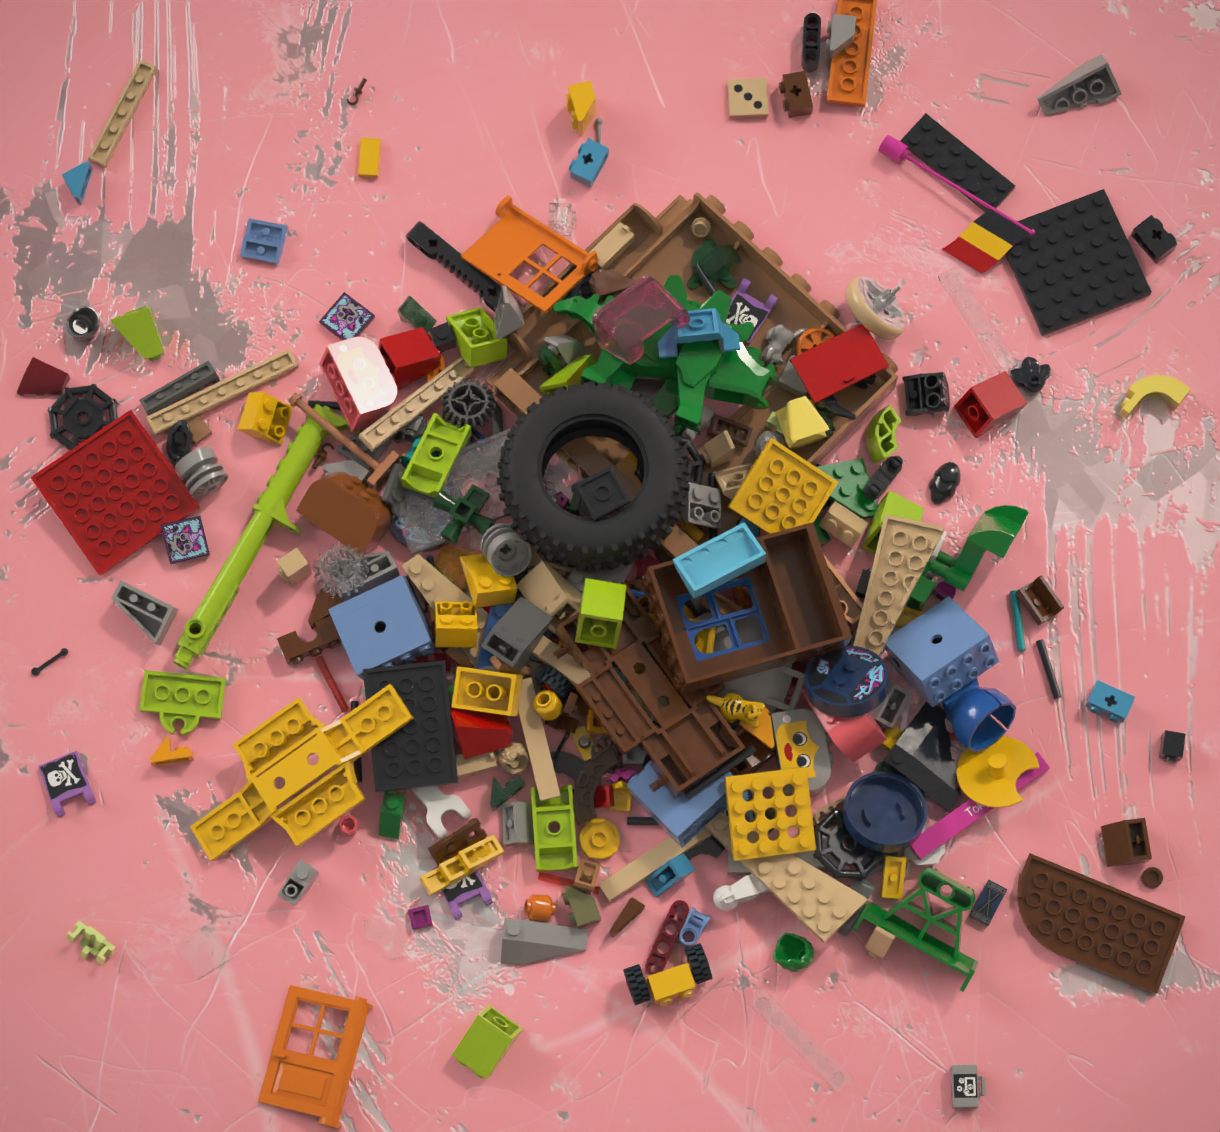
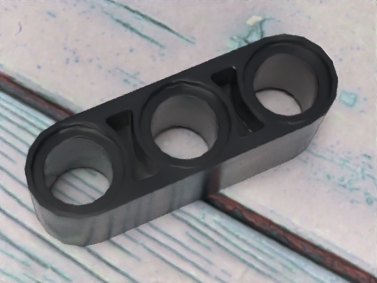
M816 13L807 14L803 22L801 66L804 71L809 73L817 70L820 59L821 18ZM808 23H814L816 26L811 27ZM807 41H814L816 44L810 45ZM811 58L815 62L809 63L806 61V59Z

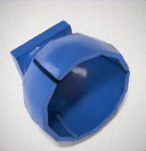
M977 678L942 701L946 717L952 723L954 735L961 744L972 752L987 749L1007 732L992 716L1009 729L1016 714V706L1006 695L995 688L980 687Z

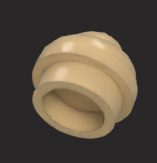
M700 217L692 222L691 230L695 236L704 237L710 233L711 225L706 218Z

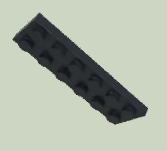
M926 113L900 140V142L909 146L908 150L936 173L996 209L1015 189L1016 185ZM963 194L984 212H987L989 210L985 206L981 205L980 203L971 199L967 195Z

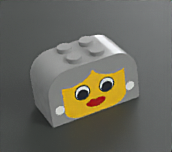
M797 709L771 713L775 743L774 750L777 753L775 755L777 770L807 767L810 797L819 795L828 784L832 764H834L832 751L828 752L830 744L829 734L827 731L825 732L817 715L811 710ZM786 784L783 787V793L785 796H790L793 788L790 784Z

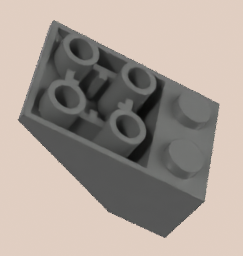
M520 597L491 629L481 647L511 667L522 670L554 618L525 598Z

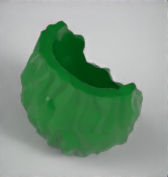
M785 933L780 937L775 946L773 959L774 962L791 972H800L808 968L813 962L815 952L812 943L805 937L794 933Z

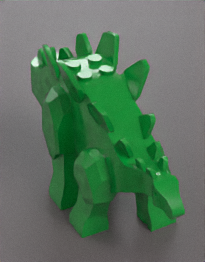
M670 275L658 296V302L654 298H641L636 290H630L627 293L624 304H615L613 296H608L604 303L598 304V294H593L588 299L575 296L554 304L553 311L555 315H566L571 319H579L588 327L602 346V352L597 363L584 369L581 375V385L586 382L589 383V381H594L597 386L599 382L604 383V385L605 382H609L611 387L614 385L625 386L627 392L632 390L635 379H665V383L652 400L654 406L658 408V412L662 410L666 414L667 420L677 412L674 423L698 432L701 425L704 397L746 405L758 410L768 408L769 403L763 398L767 387L775 385L777 381L774 365L769 364L764 368V362H758L761 354L759 348H745L743 345L744 342L748 341L754 330L752 322L739 325L733 323L729 325L726 322L731 297L721 290H717L701 306L698 302L686 300L687 294L682 278L679 275ZM716 308L721 321L739 334L741 350L722 352L721 339L677 343V357L659 358L658 342L672 326L675 312Z

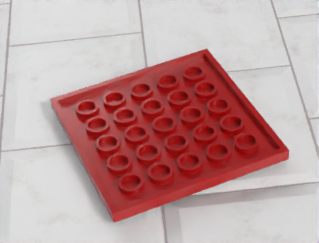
M129 410L30 477L99 576L163 534L162 524L183 520L200 508L132 410Z

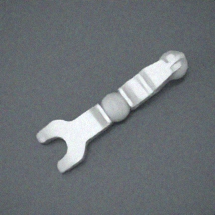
M437 786L411 789L427 809L426 819L428 827L441 840L447 837V831L441 823L445 813L455 812L462 819H468L472 816L470 810L460 797L443 794Z
M836 826L830 827L827 830L832 831ZM822 835V845L824 850L827 849V837ZM814 850L795 854L796 857L813 867L829 872L818 859H814ZM830 853L826 854L825 856L837 867L838 862ZM750 874L731 886L723 885L717 888L713 894V901L715 906L721 911H731L739 903L753 900L769 892V890L753 874Z

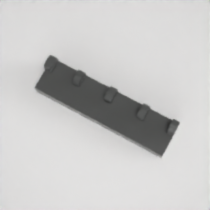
M206 361L139 399L149 416L181 398L185 399L186 395L198 388L204 390L203 386L213 380L219 382L220 379L210 362Z

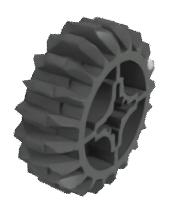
M471 378L465 383L461 379V384L458 385L454 382V388H447L448 393L443 394L444 400L441 401V405L443 407L442 413L445 415V419L450 421L451 425L457 424V428L470 425L476 431L477 425L483 428L484 422H490V417L494 416L493 410L496 409V404L494 403L495 396L492 395L491 389H487L485 383L480 385L479 380L472 383ZM469 400H470V404H471V405L469 406V408H468V410H467V404H469ZM455 410L464 413V415L457 413Z

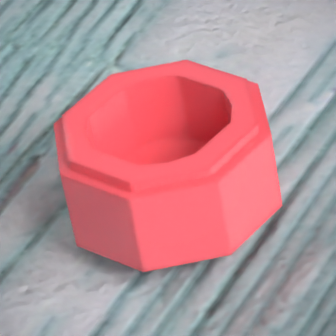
M351 815L341 817L338 823L340 832L347 836L356 834L359 827L356 817Z

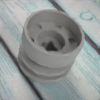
M210 446L201 447L188 453L175 466L182 481H187L185 486L190 490L192 498H200L214 492L229 478L226 471L223 470L222 464L217 463L218 458Z
M499 523L488 528L482 535L480 548L496 573L501 576L511 577L518 575L526 569L532 554L528 543L520 538L522 535L518 529L513 530L511 524Z

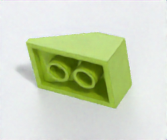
M482 307L446 316V321L451 328L459 351L470 367H477L507 358L506 336L501 339L496 338L494 322Z

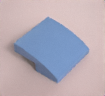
M249 218L240 256L279 264L288 226Z

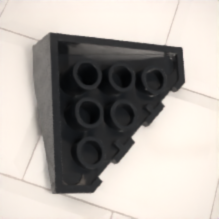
M926 701L884 758L881 765L892 773L910 780L922 794L950 812L960 798L961 792L956 782L957 771L955 760L951 756L950 747L952 745L950 734L945 724L946 714L938 705L932 707Z

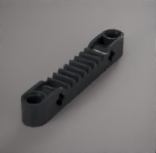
M418 221L405 235L407 240L428 258L437 259L438 263L443 262V267H449L450 273L455 272L456 278L461 276V282H467L468 288L472 286L474 293L478 291L480 298L484 296V303L496 313L502 287L489 276L461 259V253L423 222Z

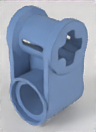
M695 907L691 908L679 935V943L683 948L696 945L711 916H706L696 911ZM690 933L693 935L694 940L686 942L683 939V935Z

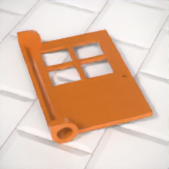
M509 195L501 200L496 207L495 214L501 219L460 255L461 259L499 284L507 286L510 291L544 313H547L555 303L561 300L586 275L593 272L598 265L596 251L589 254L513 205L512 197ZM542 245L557 254L544 268L528 259ZM561 258L577 267L563 281L548 272ZM523 262L539 271L525 285L510 276ZM543 274L558 283L544 298L529 288Z
M290 985L258 1102L318 1116V1124L341 1129L342 1123L339 1122L368 1011L373 1009V1005L367 1003L368 999L356 996L354 1000ZM299 1000L322 1005L316 1028L293 1023ZM326 1007L348 1011L343 1034L320 1029ZM292 1027L314 1032L308 1054L286 1049ZM319 1033L341 1038L336 1061L313 1056Z

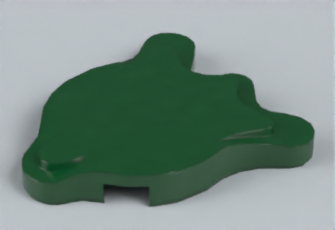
M711 238L705 239L692 255V276L687 281V288L695 290L703 286L692 269L695 265L699 264L714 288L716 283L719 282L728 290H733L737 282L730 274V258L728 253L717 245L715 240Z

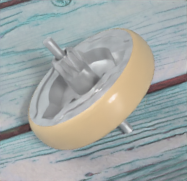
M857 276L853 278L845 288L846 301L856 316L855 323L852 326L862 324L871 333L884 340H893L899 337L906 327L905 315L896 301L897 296L895 294L902 288L901 285L898 284L894 289H886L870 277Z

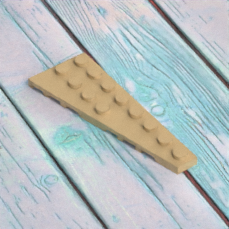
M885 514L853 646L866 648L880 655L944 533L945 528L943 526Z
M419 554L401 565L434 613L435 601L473 602L470 597ZM481 607L476 608L478 624L477 646L461 647L475 669L489 615ZM531 660L527 661L532 671L545 664L544 662L541 664Z
M719 812L705 825V828L733 855L729 818L727 815ZM754 831L749 832L747 835V840L750 843H754L757 840V834ZM791 853L739 860L823 943L840 929L868 900L863 895Z

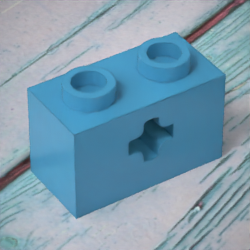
M588 138L586 143L580 145L578 150L579 156L576 160H572L569 170L572 179L592 188L609 157V148Z
M1097 680L1085 706L1089 707V711L1095 714L1102 713L1107 715L1108 719L1113 722L1123 723L1127 718L1135 696ZM1108 699L1112 701L1111 707L1107 706Z

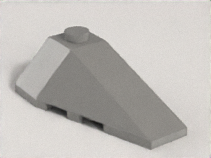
M1100 54L1080 65L1037 97V100L1044 115L1068 111L1070 108H1083L1095 103L1103 104L1122 93L1108 62Z
M505 918L501 963L524 965L586 951L588 930Z

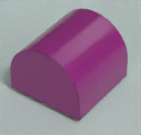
M942 581L935 587L932 594L941 601L948 596L953 600L956 588L947 584L946 581Z

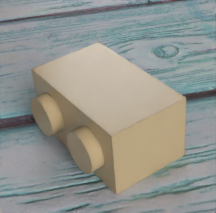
M834 501L818 526L852 548L865 530L868 522Z
M298 548L277 560L279 576L285 584L289 582L292 587L312 574L308 562Z

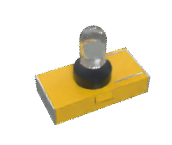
M585 725L576 728L575 734L570 733L583 761L588 762L591 758L590 752L594 741L590 737Z

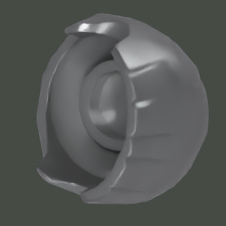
M82 306L72 311L66 320L67 332L78 340L93 337L100 326L98 313L89 306Z

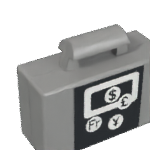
M976 1064L952 1065L950 1067L952 1109L978 1108L979 1097L986 1095L985 1077L978 1076ZM978 1080H981V1093H978Z

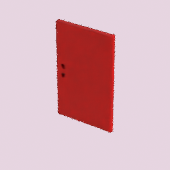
M862 324L789 359L814 404L889 367L871 333Z

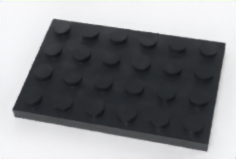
M445 660L363 669L366 700L391 684L414 718L371 749L375 792L458 784Z

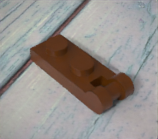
M477 818L469 820L465 826L428 848L438 866L457 856L459 851L487 837L486 831L481 829V823ZM474 832V835L469 837L468 834Z

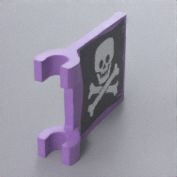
M744 278L731 299L729 308L731 314L727 316L726 322L729 325L732 323L739 325L752 322L754 330L748 341H746V343L750 344L769 313L777 304L778 298L771 294L767 302L763 304L746 293L751 286V281Z
M77 750L38 766L57 817L66 815L61 803L78 795L84 794L88 805L96 802Z
M478 870L442 890L455 920L463 917L458 905L471 898L481 895L485 906L493 903Z

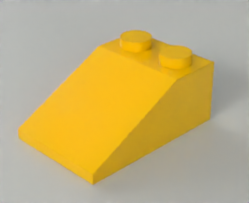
M483 554L460 557L475 608L514 603L518 589L514 576L507 577L496 573Z
M457 666L452 707L517 716L523 675Z

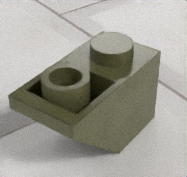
M570 886L564 887L565 893H562L565 905H570L572 912L568 914L572 925L576 924L577 928H582L601 921V916L593 897Z

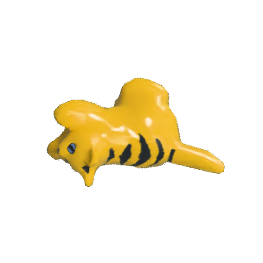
M734 692L726 693L722 698L713 695L706 696L709 702L719 706V712L728 723L740 720L751 727H759L760 723L757 719L760 718L761 711L765 709L763 703L744 700L740 694Z

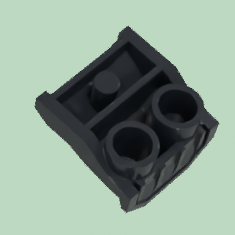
M944 372L920 373L902 377L906 392V416L949 412V385Z

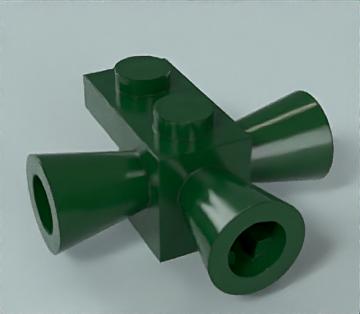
M472 484L463 498L459 496L456 501L445 490H442L436 497L433 507L448 512L452 521L439 534L457 545L463 527L469 530L473 526L483 535L496 522L494 519L479 515L490 494Z

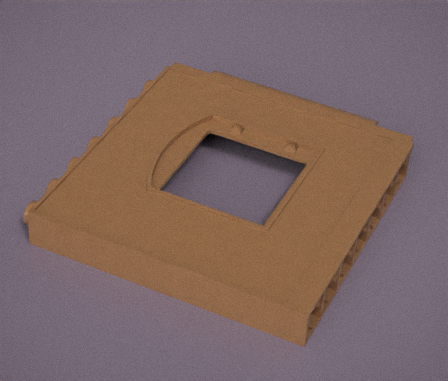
M696 192L693 195V200L689 199L688 201L682 195H679L657 217H654L642 205L633 203L585 249L589 253L621 222L623 225H627L635 235L634 242L606 270L612 269L636 281V288L640 297L654 298L657 302L667 278L670 275H679L682 278L687 294L686 300L698 302L702 306L711 296L703 286L695 290L688 289L687 281L692 276L691 258L693 253L702 245L705 239L711 238L728 253L730 258V274L737 282L733 290H728L721 283L717 282L716 291L721 290L732 299L740 283L746 278L751 281V286L746 292L748 295L763 304L767 302L771 294L778 298L777 304L769 313L751 343H743L745 348H759L762 353L763 349L769 345L768 340L765 339L768 330L780 324L790 329L793 333L801 328L811 329L816 327L825 328L835 336L847 331L837 320L840 317V313L834 305L827 300H823L819 304L808 294L811 291L809 283L797 273L790 277L780 268L783 264L780 256L770 247H766L764 250L758 248L751 241L754 238V234L750 228L739 220L733 225L723 215L726 212L724 205L711 194L704 198L700 193ZM696 218H706L710 222L711 230L708 235L697 237L693 234L691 225ZM570 263L557 278L563 281L575 270L576 266ZM552 280L539 295L544 298L558 283ZM626 295L614 298L615 304H624L626 300ZM530 303L522 309L524 325L506 335L508 344L515 352L485 380L492 387V394L518 418L522 413L527 414L526 408L533 402L536 404L540 403L539 399L543 397V394L539 387L552 377V375L544 372V365L537 358L539 356L538 350L543 346L547 347L543 340L545 337L567 335L578 340L586 351V355L592 354L596 361H598L602 352V346L584 323L579 319H571L566 315H555L553 311L554 306L547 313L542 312ZM800 336L783 350L782 360L785 364L774 366L777 381L775 385L768 386L763 395V398L769 403L768 408L758 410L742 405L729 418L753 428L748 446L744 447L734 444L733 460L711 468L709 463L704 466L701 485L708 486L709 473L748 463L754 464L758 458L753 449L757 437L765 431L775 432L777 429L773 427L771 430L765 426L772 411L776 412L784 408L787 402L800 398L776 386L790 357L796 356V344ZM882 353L889 367L876 373L874 384H866L868 385L867 389L850 386L834 394L838 401L837 404L855 414V420L841 417L827 408L817 407V403L814 404L817 412L829 427V430L825 431L826 437L804 447L789 450L806 460L818 449L807 460L816 467L895 389L898 378L895 374L898 370L895 362L888 355ZM767 361L764 362V368L768 366ZM807 393L806 397L808 398V400H812L810 395ZM733 428L732 435H731V436H733V437L735 436V432H736V429H735V428ZM741 430L740 436H739V439H741V440H742L743 434H744V431H742V430ZM585 436L568 442L555 453L583 480L612 466L631 501L639 492V489L615 467L631 451L614 439L603 436ZM710 437L697 449L702 459V452H704V444L712 440V437ZM689 456V457H688V460H690L691 462H694V460L692 459V457ZM696 467L691 469L690 478L694 480ZM716 481V488H717V489H720V487H719V485H718V483H717V481ZM722 491L721 529H717L718 536L736 527L737 521L743 519L742 516L727 507L732 499L723 495ZM624 506V507H622V508L616 510V512H619L620 510L624 509L626 506ZM694 524L704 533L701 540L695 542L677 525L674 527L670 526L672 533L665 540L659 539L661 541L659 547L670 558L674 559L709 541V527Z

